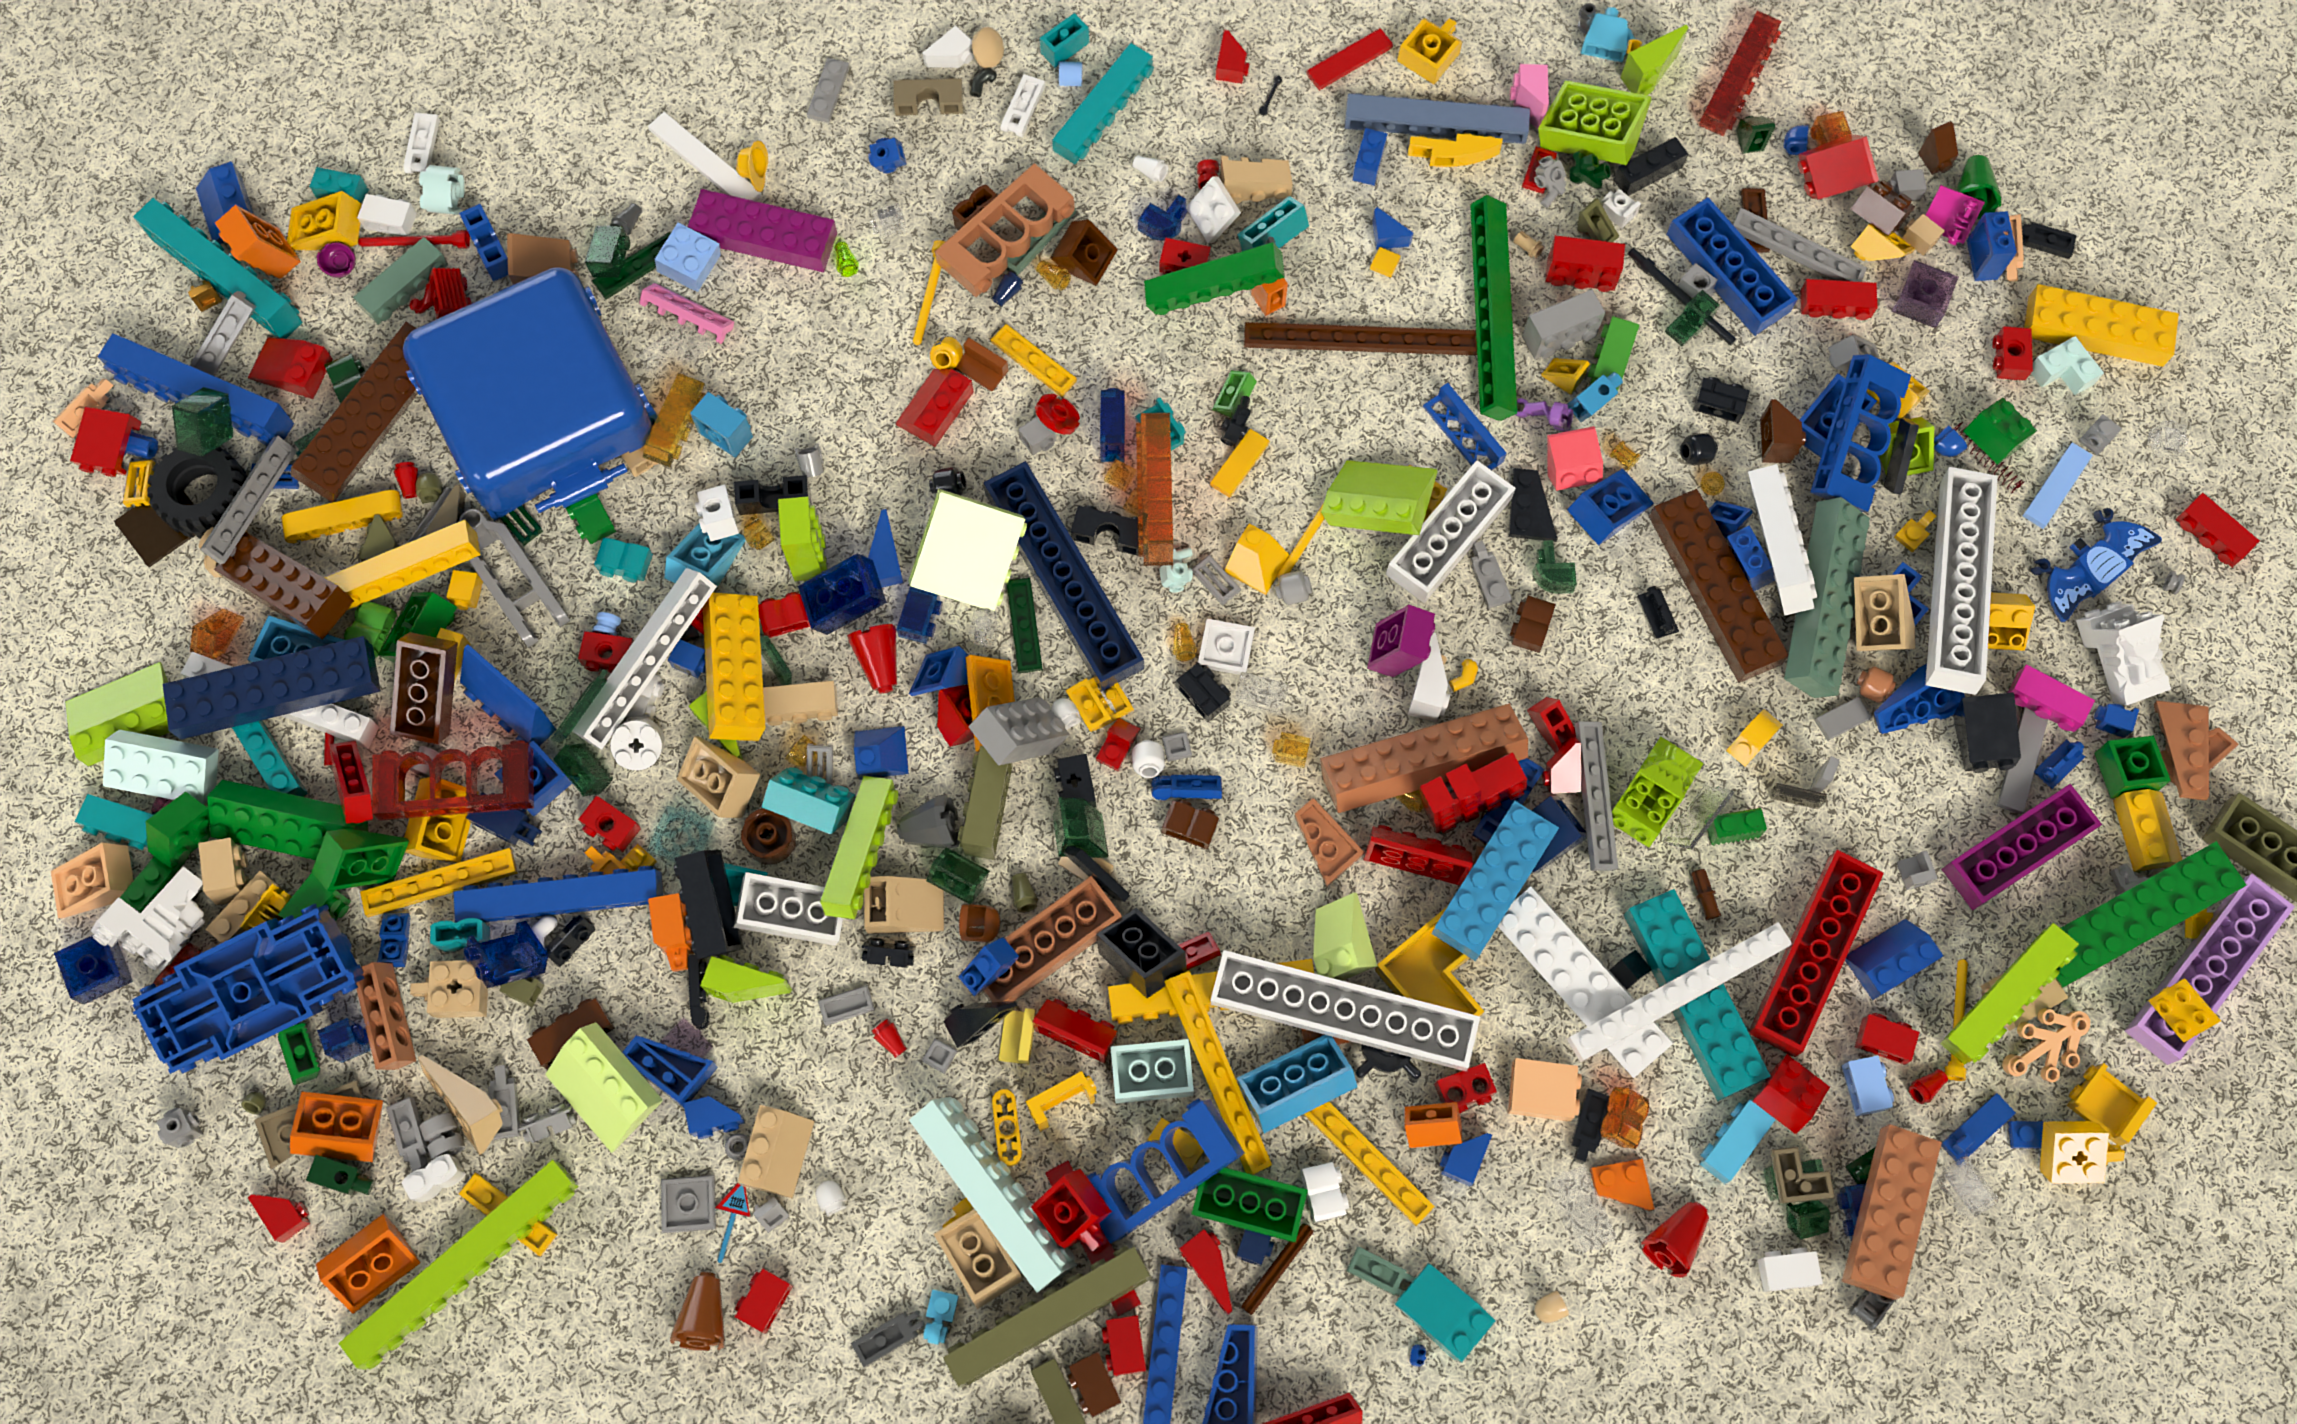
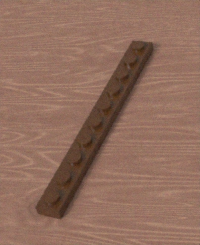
M1245 322L1244 348L1477 356L1476 330Z

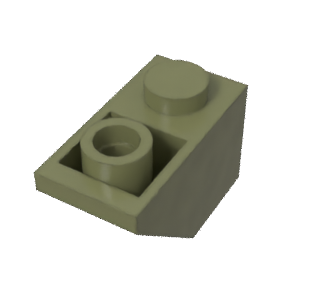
M375 514L373 521L368 525L365 544H362L359 550V559L362 562L399 547L380 515Z

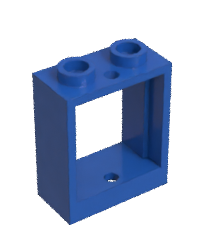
M2008 211L1984 213L1966 240L1975 281L1998 280L2017 253Z
M1750 525L1727 536L1729 547L1753 591L1775 581L1773 567Z

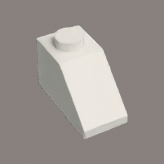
M954 26L922 52L924 65L932 68H959L964 63H970L974 58L972 40L957 26Z

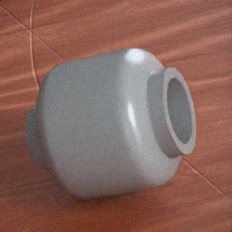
M1302 571L1282 574L1279 577V584L1275 585L1278 599L1283 598L1287 605L1305 602L1309 599V594H1312L1308 574L1304 575Z

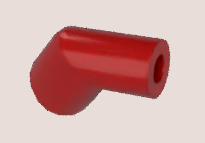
M430 283L426 284L424 297L421 300L414 298L409 303L410 309L417 314L424 313L434 305Z

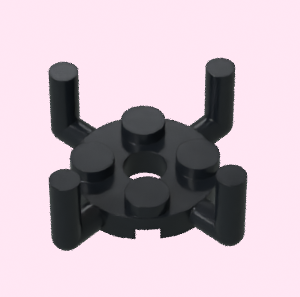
M1361 1044L1362 1054L1366 1061L1354 1073L1356 1082H1361L1373 1068L1387 1074L1403 1068L1409 1074L1408 1079L1411 1083H1416L1421 1077V1071L1410 1061L1412 1057L1393 1052L1387 1053L1382 1049Z

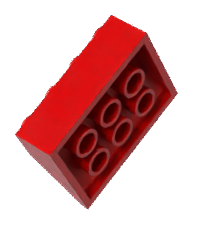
M1385 825L1372 827L1364 857L1365 861L1459 886L1462 885L1472 868V852L1466 851V848L1463 846L1443 845L1440 840L1434 838L1424 840L1417 838V835L1411 832H1394L1391 827Z

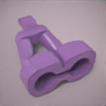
M1522 398L1517 400L1518 404L1525 405L1522 412L1517 411V414H1515L1517 417L1525 418L1527 416L1546 415L1549 424L1555 430L1562 432L1570 430L1573 421V409H1569L1567 404L1555 402L1551 407L1547 405L1546 401L1529 403Z

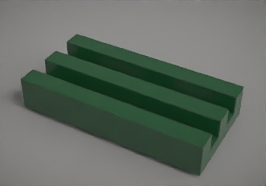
M521 505L517 509L533 526L534 532L530 531L514 511H511L509 514L528 535L526 538L518 532L505 515L500 519L522 545L525 546L541 534L543 530Z

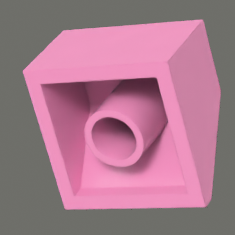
M1520 64L1518 73H1514L1513 86L1510 87V100H1514V107L1519 106L1530 109L1529 122L1536 129L1539 128L1549 105L1548 65Z

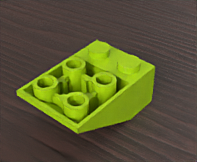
M720 955L719 958L711 956L700 985L709 996L732 1003L787 994L792 991L787 980L783 978V974L769 970L767 974L759 971L758 966L750 963H744V966L734 963L735 960L724 955Z

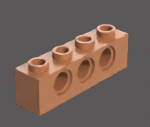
M371 962L362 966L365 979L356 983L358 986L356 989L376 1070H396L416 1062L393 964Z

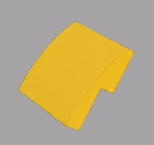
M1086 678L1065 690L1079 710V714L1090 732L1103 728L1118 718L1134 711L1118 682L1106 689V697L1108 700H1111L1116 712L1111 710L1093 678L1090 680Z

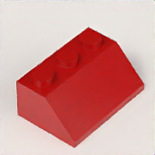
M933 369L895 425L936 447L974 393L972 380L953 369Z
M1055 998L1054 1001L1047 999L1033 1020L1034 1031L1105 1064L1111 1047L1118 1036V1031L1114 1030L1115 1026L1104 1020H1101L1100 1023L1091 1019L1092 1016L1083 1010L1078 1009L1077 1012L1067 1008L1068 1004Z

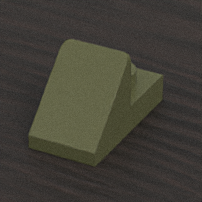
M1598 198L1594 199L1579 212L1578 232H1588L1592 240L1614 242L1620 237Z

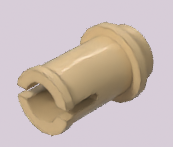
M1523 230L1516 235L1513 241L1514 244L1528 252L1529 257L1537 258L1544 250L1541 241H1535Z

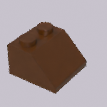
M1089 219L1071 222L1050 258L1064 272L1097 286L1118 248Z
M1771 399L1760 418L1762 463H1791L1794 457L1799 454L1801 446L1805 445L1806 433L1802 431V422L1777 399Z

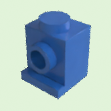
M2107 704L2105 707L2099 705L2094 714V719L2097 720L2095 728L2125 738L2134 730L2139 709L2133 708L2129 711L2119 704Z

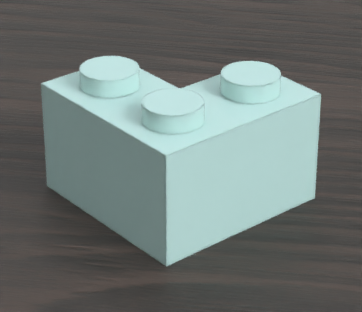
M2074 336L2038 356L2033 362L2031 374L2041 387L2061 377L2073 394L2077 395L2093 386L2104 372L2077 337Z

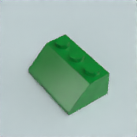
M412 592L378 656L395 663L397 640L409 632L436 638L440 628L446 629L455 618L454 612L457 607L434 592Z

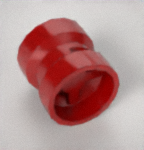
M1205 159L1198 162V188L1200 190L1213 176L1219 177L1220 168L1218 161Z

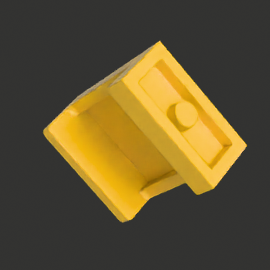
M2105 1063L2097 1066L2091 1065L2083 1074L2085 1078L2081 1086L2076 1085L2069 1093L2068 1097L2071 1100L2066 1106L2084 1120L2100 1124L2109 1133L2108 1138L2119 1146L2128 1144L2154 1109L2157 1102L2149 1096L2145 1098L2138 1096L2107 1072L2108 1065Z
M1081 1071L1027 1100L1026 1105L1041 1132L1049 1128L1048 1120L1044 1114L1045 1111L1080 1092H1084L1090 1104L1095 1102L1094 1095L1097 1094V1088L1090 1075L1085 1077Z

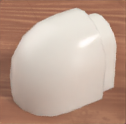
M1060 698L1053 703L1051 711L1065 724L1066 730L1081 722L1079 719L1080 712L1071 700Z
M828 1180L818 1186L815 1194L820 1210L822 1212L825 1211L827 1216L847 1208L844 1202L846 1201L845 1195L838 1183Z

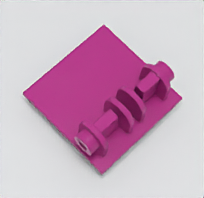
M1940 185L1925 216L1945 230L1942 236L1949 238L1948 242L1950 244L1957 245L1958 242L1964 244L1985 202Z

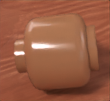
M1871 667L1868 672L1862 671L1857 685L1861 686L1859 690L1860 695L1880 703L1891 696L1897 682L1893 681V674L1877 667Z

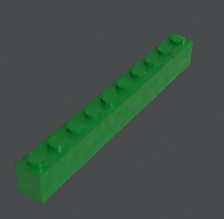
M1485 195L1470 204L1479 401L1481 415L1502 421L1517 414L1506 203Z

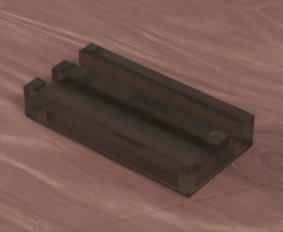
M1776 783L1770 792V798L1773 800L1817 810L1826 802L1827 794L1781 783Z

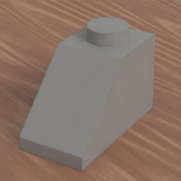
M1851 335L1828 347L1831 365L1843 372H1848L1853 355L1870 354L1880 359L1874 343L1855 335Z

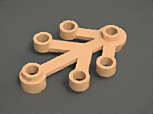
M2042 1008L2037 1015L2041 1023L2063 1025L2056 1032L2037 1028L2027 1022L2020 1023L2017 1027V1033L2020 1037L2026 1039L2034 1037L2043 1041L2021 1056L2015 1054L2007 1055L2002 1063L2003 1070L2007 1074L2021 1076L2027 1071V1065L2048 1052L2045 1066L2041 1069L2040 1074L2042 1079L2048 1082H2056L2060 1076L2056 1065L2062 1041L2068 1038L2066 1052L2061 1056V1063L2066 1067L2076 1068L2080 1063V1057L2076 1054L2080 1037L2085 1035L2090 1028V1018L2082 1011H2073L2065 1016L2057 1014L2051 1009ZM2049 1013L2048 1020H2045V1015ZM2026 1027L2029 1028V1031H2028L2027 1034H2025V1032H2024ZM2072 1056V1062L2069 1064L2068 1060ZM2052 1070V1076L2049 1078L2048 1073Z

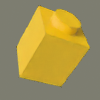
M453 570L446 597L459 610H468V607L477 608L483 581L477 573Z

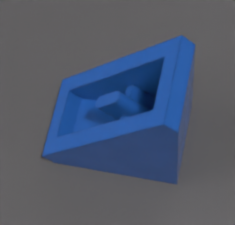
M1376 207L1372 219L1376 250L1379 247L1384 249L1409 247L1414 233Z
M1716 501L1709 508L1722 535L1726 538L1741 530L1753 513L1750 508Z

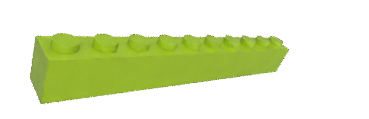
M552 1159L338 1343L357 1369L371 1370L382 1362V1356L385 1353L401 1346L405 1341L403 1338L406 1335L423 1327L428 1316L441 1311L448 1304L447 1300L454 1294L462 1293L469 1286L468 1282L472 1278L481 1276L490 1268L489 1264L494 1259L506 1255L511 1250V1245L518 1238L521 1240L527 1237L532 1232V1227L537 1221L542 1222L553 1214V1208L560 1202L565 1203L570 1200L575 1194L574 1190L579 1187L559 1162Z

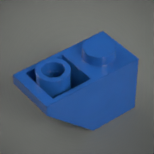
M1002 937L985 945L958 977L973 996H976L1007 972L1020 956L1006 939Z
M710 1096L683 1103L689 1134L693 1137L697 1136L698 1139L714 1136V1131L722 1129L725 1133L738 1130L739 1125L745 1123L744 1118L740 1114Z

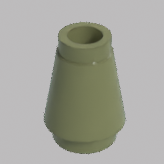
M1026 873L1014 875L1012 877L1014 907L1020 913L1036 909L1038 897Z

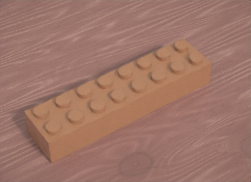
M1509 703L1320 758L1322 777L1337 812L1341 813L1420 790L1421 785L1440 776L1444 782H1448L1445 774L1464 764H1467L1470 771L1474 772L1512 752L1517 761L1528 758V737Z

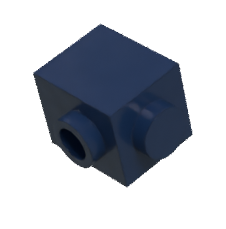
M1245 1230L1236 1258L1261 1267L1264 1257L1271 1256L1275 1242L1270 1240L1271 1236Z

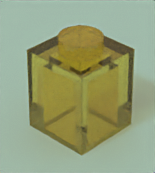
M1281 732L1280 740L1275 739L1272 753L1276 754L1275 762L1304 768L1311 738Z

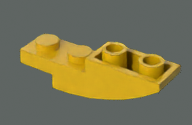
M1469 133L1457 134L1456 141L1411 136L1408 156L1430 158L1429 166L1456 167L1470 165L1499 155L1503 139L1493 136H1475Z

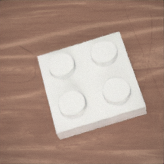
M1214 176L1186 206L1207 243H1214L1241 214L1220 178Z
M1207 619L1198 663L1203 668L1207 666L1211 670L1246 676L1255 627Z

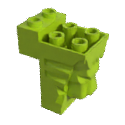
M1660 736L1613 808V825L1649 848L1684 799L1688 788L1704 763Z

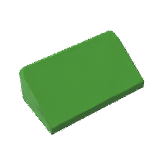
M1231 370L1212 410L1230 417L1238 404H1240L1241 397H1250L1257 382L1250 372Z

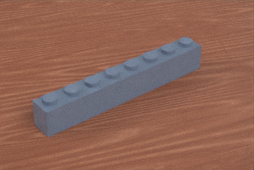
M1355 93L1348 94L1344 129L1365 131V128L1380 132L1456 138L1457 134L1469 133L1475 136L1501 138L1503 142L1526 144L1529 133L1530 109L1519 106L1504 107L1496 104L1480 105L1476 103H1456L1453 101L1444 102L1432 101L1430 99L1420 100L1407 97L1396 98L1384 95L1372 96Z

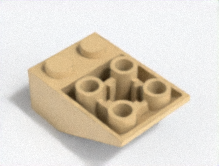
M895 876L871 877L870 885L864 891V927L867 933L944 931V881Z

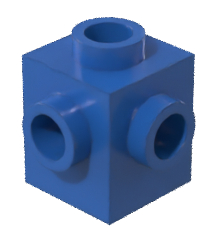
M881 138L876 140L875 144L869 145L871 151L868 154L869 161L872 167L885 174L896 171V168L907 165L902 143L896 138Z

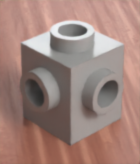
M174 1108L163 1115L164 1118L156 1122L160 1129L158 1136L165 1145L184 1148L203 1135L199 1127L200 1121L193 1111Z

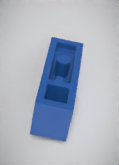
M886 509L881 510L868 556L869 568H865L868 583L873 582L875 589L903 583Z

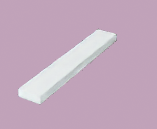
M665 112L648 125L649 131L726 195L757 201L762 196L761 192H757L749 181L741 177L737 171Z

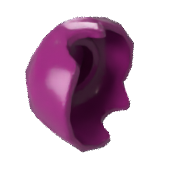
M340 242L328 243L317 253V265L323 273L333 278H342L352 272L356 265V257L349 246Z

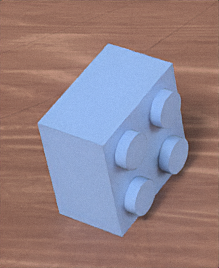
M678 222L655 258L656 270L660 274L698 292L721 256L720 245L718 242Z

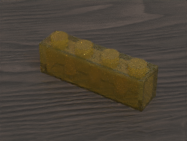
M680 373L677 374L646 440L643 458L667 467H671L674 459L679 460L683 449L680 445L682 441L687 442L691 429L688 427L690 423L694 424L690 412L706 395L703 392L704 382Z

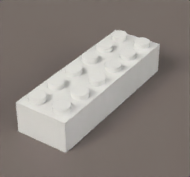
M1476 460L1423 523L1420 536L1413 535L1388 565L1386 575L1425 603L1471 549L1473 543H1476L1511 501L1516 488Z
M1777 464L1748 471L1753 498L1770 563L1773 567L1784 616L1814 609L1813 599L1817 598L1814 578L1809 568L1807 552L1803 546V538L1798 527L1796 512L1793 509L1791 494L1788 491L1785 473L1779 472Z

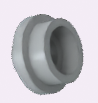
M744 1134L730 1136L725 1143L726 1154L733 1160H743L750 1139ZM742 1143L743 1149L740 1152H735V1144Z

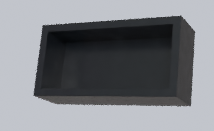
M702 850L675 857L674 872L676 877L680 879L682 888L680 889V898L683 904L686 905V924L692 932L693 940L691 945L694 954L697 955L698 959L743 950L739 928H733L736 913L721 850Z

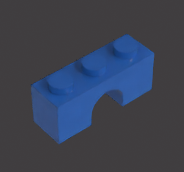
M481 203L460 212L459 214L492 281L494 282L508 276V258Z

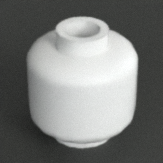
M1144 740L1133 747L1131 753L1132 766L1138 775L1144 778H1153L1164 769V751L1159 743Z

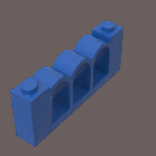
M1870 354L1853 355L1810 493L1826 500L1842 497L1861 512H1869L1876 490L1872 486L1878 481L1881 472L1878 456L1882 455L1890 445L1891 432L1888 424L1892 423L1900 413V398L1905 397L1911 378L1910 374ZM1867 389L1875 392L1880 399V410L1877 416L1861 409ZM1857 420L1864 423L1870 431V442L1866 448L1851 441ZM1847 452L1857 457L1860 462V474L1856 480L1841 473Z
M1198 1098L1186 1106L1188 1111L1181 1115L1184 1120L1168 1124L1162 1131L1160 1140H1152L1140 1144L1133 1151L1131 1160L1112 1164L1104 1173L1096 1174V1172H1093L1086 1176L1112 1211L1099 1223L1110 1244L1123 1239L1245 1154L1210 1099L1201 1101ZM1179 1127H1185L1193 1133L1210 1162L1193 1174L1189 1172L1173 1145V1136ZM1150 1147L1158 1149L1164 1155L1180 1180V1183L1164 1194L1160 1193L1144 1165V1156ZM1121 1168L1129 1170L1135 1176L1151 1202L1134 1215H1132L1115 1186V1177Z

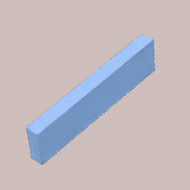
M2072 442L2022 516L2044 529L2093 455Z

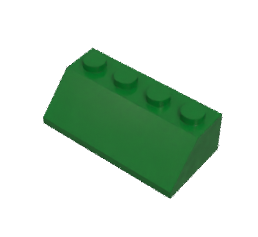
M1223 1168L1198 1186L1191 1215L1295 1243L1308 1190L1233 1169Z

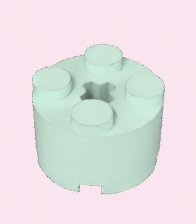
M429 165L425 172H420L419 182L423 186V195L420 197L421 209H426L428 212L458 215L461 212V208H458L457 204L459 198H464L465 183L463 175L458 174L461 171L460 168Z

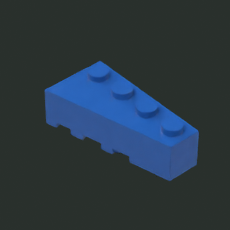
M1228 1324L1202 1424H1256L1257 1326Z

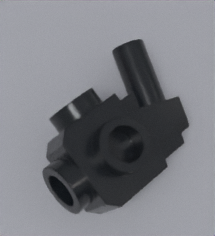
M1248 396L1241 397L1240 404H1238L1233 414L1229 418L1225 417L1220 430L1223 431L1220 440L1228 446L1236 444L1238 439L1242 440L1247 432L1248 426H1245V423L1251 413V410L1248 409L1250 403Z

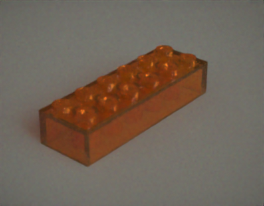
M1141 413V423H1136L1139 557H1143L1144 566L1173 565L1170 413Z

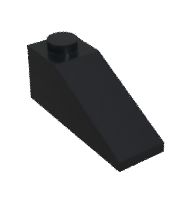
M1016 1001L974 1003L968 1006L959 1004L950 1010L951 1015L943 1022L957 1048L976 1042L1018 1005Z

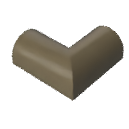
M1798 1147L1770 1150L1780 1204L1835 1198L1830 1171L1803 1173Z

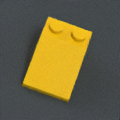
M340 191L293 207L291 209L287 236L288 243L293 250H322L326 244L337 242L349 247L358 245L360 221L357 217L362 203L345 192Z

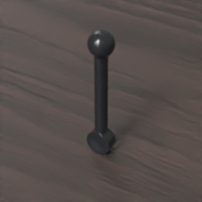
M1280 75L1274 77V84L1264 106L1259 109V114L1262 116L1268 114V106L1278 84L1282 82Z

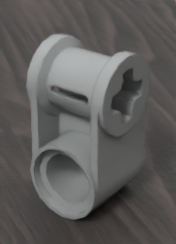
M818 443L814 447L802 450L799 448L795 449L802 475L814 477L824 472V462Z

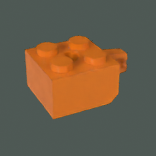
M679 893L648 898L653 942L667 955L673 972L687 970L689 954H694L691 945L693 940L692 932L686 924V905L681 901Z

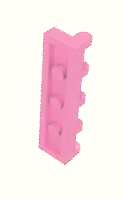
M656 283L642 289L640 305L645 307L650 302L658 306V314L662 316L667 310L679 316L678 323L684 325L686 320L699 326V334L704 335L706 330L717 335L716 342L720 344L723 343L725 335L732 331L734 327V321Z

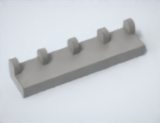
M237 291L231 295L191 362V367L212 376L216 375L256 309L254 304L245 299L246 295L243 292Z

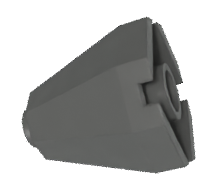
M947 794L936 796L901 817L900 824L897 825L899 838L903 839L907 844L945 849L959 847V831L955 832V821H958V814L952 798L948 797Z

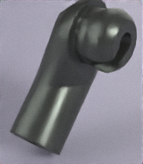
M987 67L974 76L970 95L981 97L983 84L986 81L990 83L995 81L997 77L996 71Z

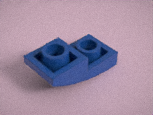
M409 913L383 914L379 932L382 941L377 962L392 963L393 967L406 966L410 930Z

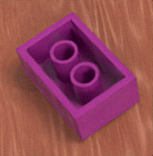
M1408 604L1376 623L1367 669L1395 677L1427 660L1431 652V646H1429L1430 639L1435 630V613Z

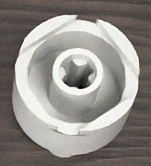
M645 716L630 717L615 730L611 738V752L618 765L630 770H643L652 766L657 761L663 751L665 737L662 729L650 718ZM636 738L639 739V743H643L640 748L633 744Z

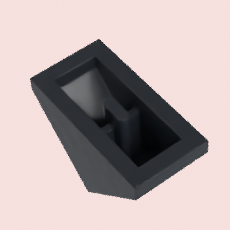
M1634 950L1615 964L1609 971L1628 990L1652 969L1641 955Z

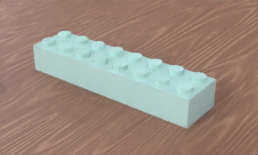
M951 1096L931 1100L909 1120L1035 1291L1038 1293L1056 1284L1077 1266L1069 1248L1065 1249L1055 1242L1032 1210L1031 1206L1033 1203L1031 1204L1025 1196L1026 1191L1023 1186L1018 1182L1015 1183L1009 1175L1010 1169L1008 1166L997 1159L994 1155L995 1150L987 1140L982 1139L978 1133L977 1125L964 1115L960 1102L955 1098L952 1099Z

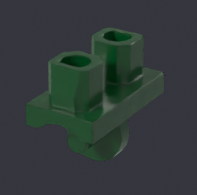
M1579 151L1573 153L1576 165L1570 168V180L1574 184L1586 182L1595 189L1602 188V180L1611 177L1610 165L1606 162L1599 164L1597 156L1593 153L1587 156Z

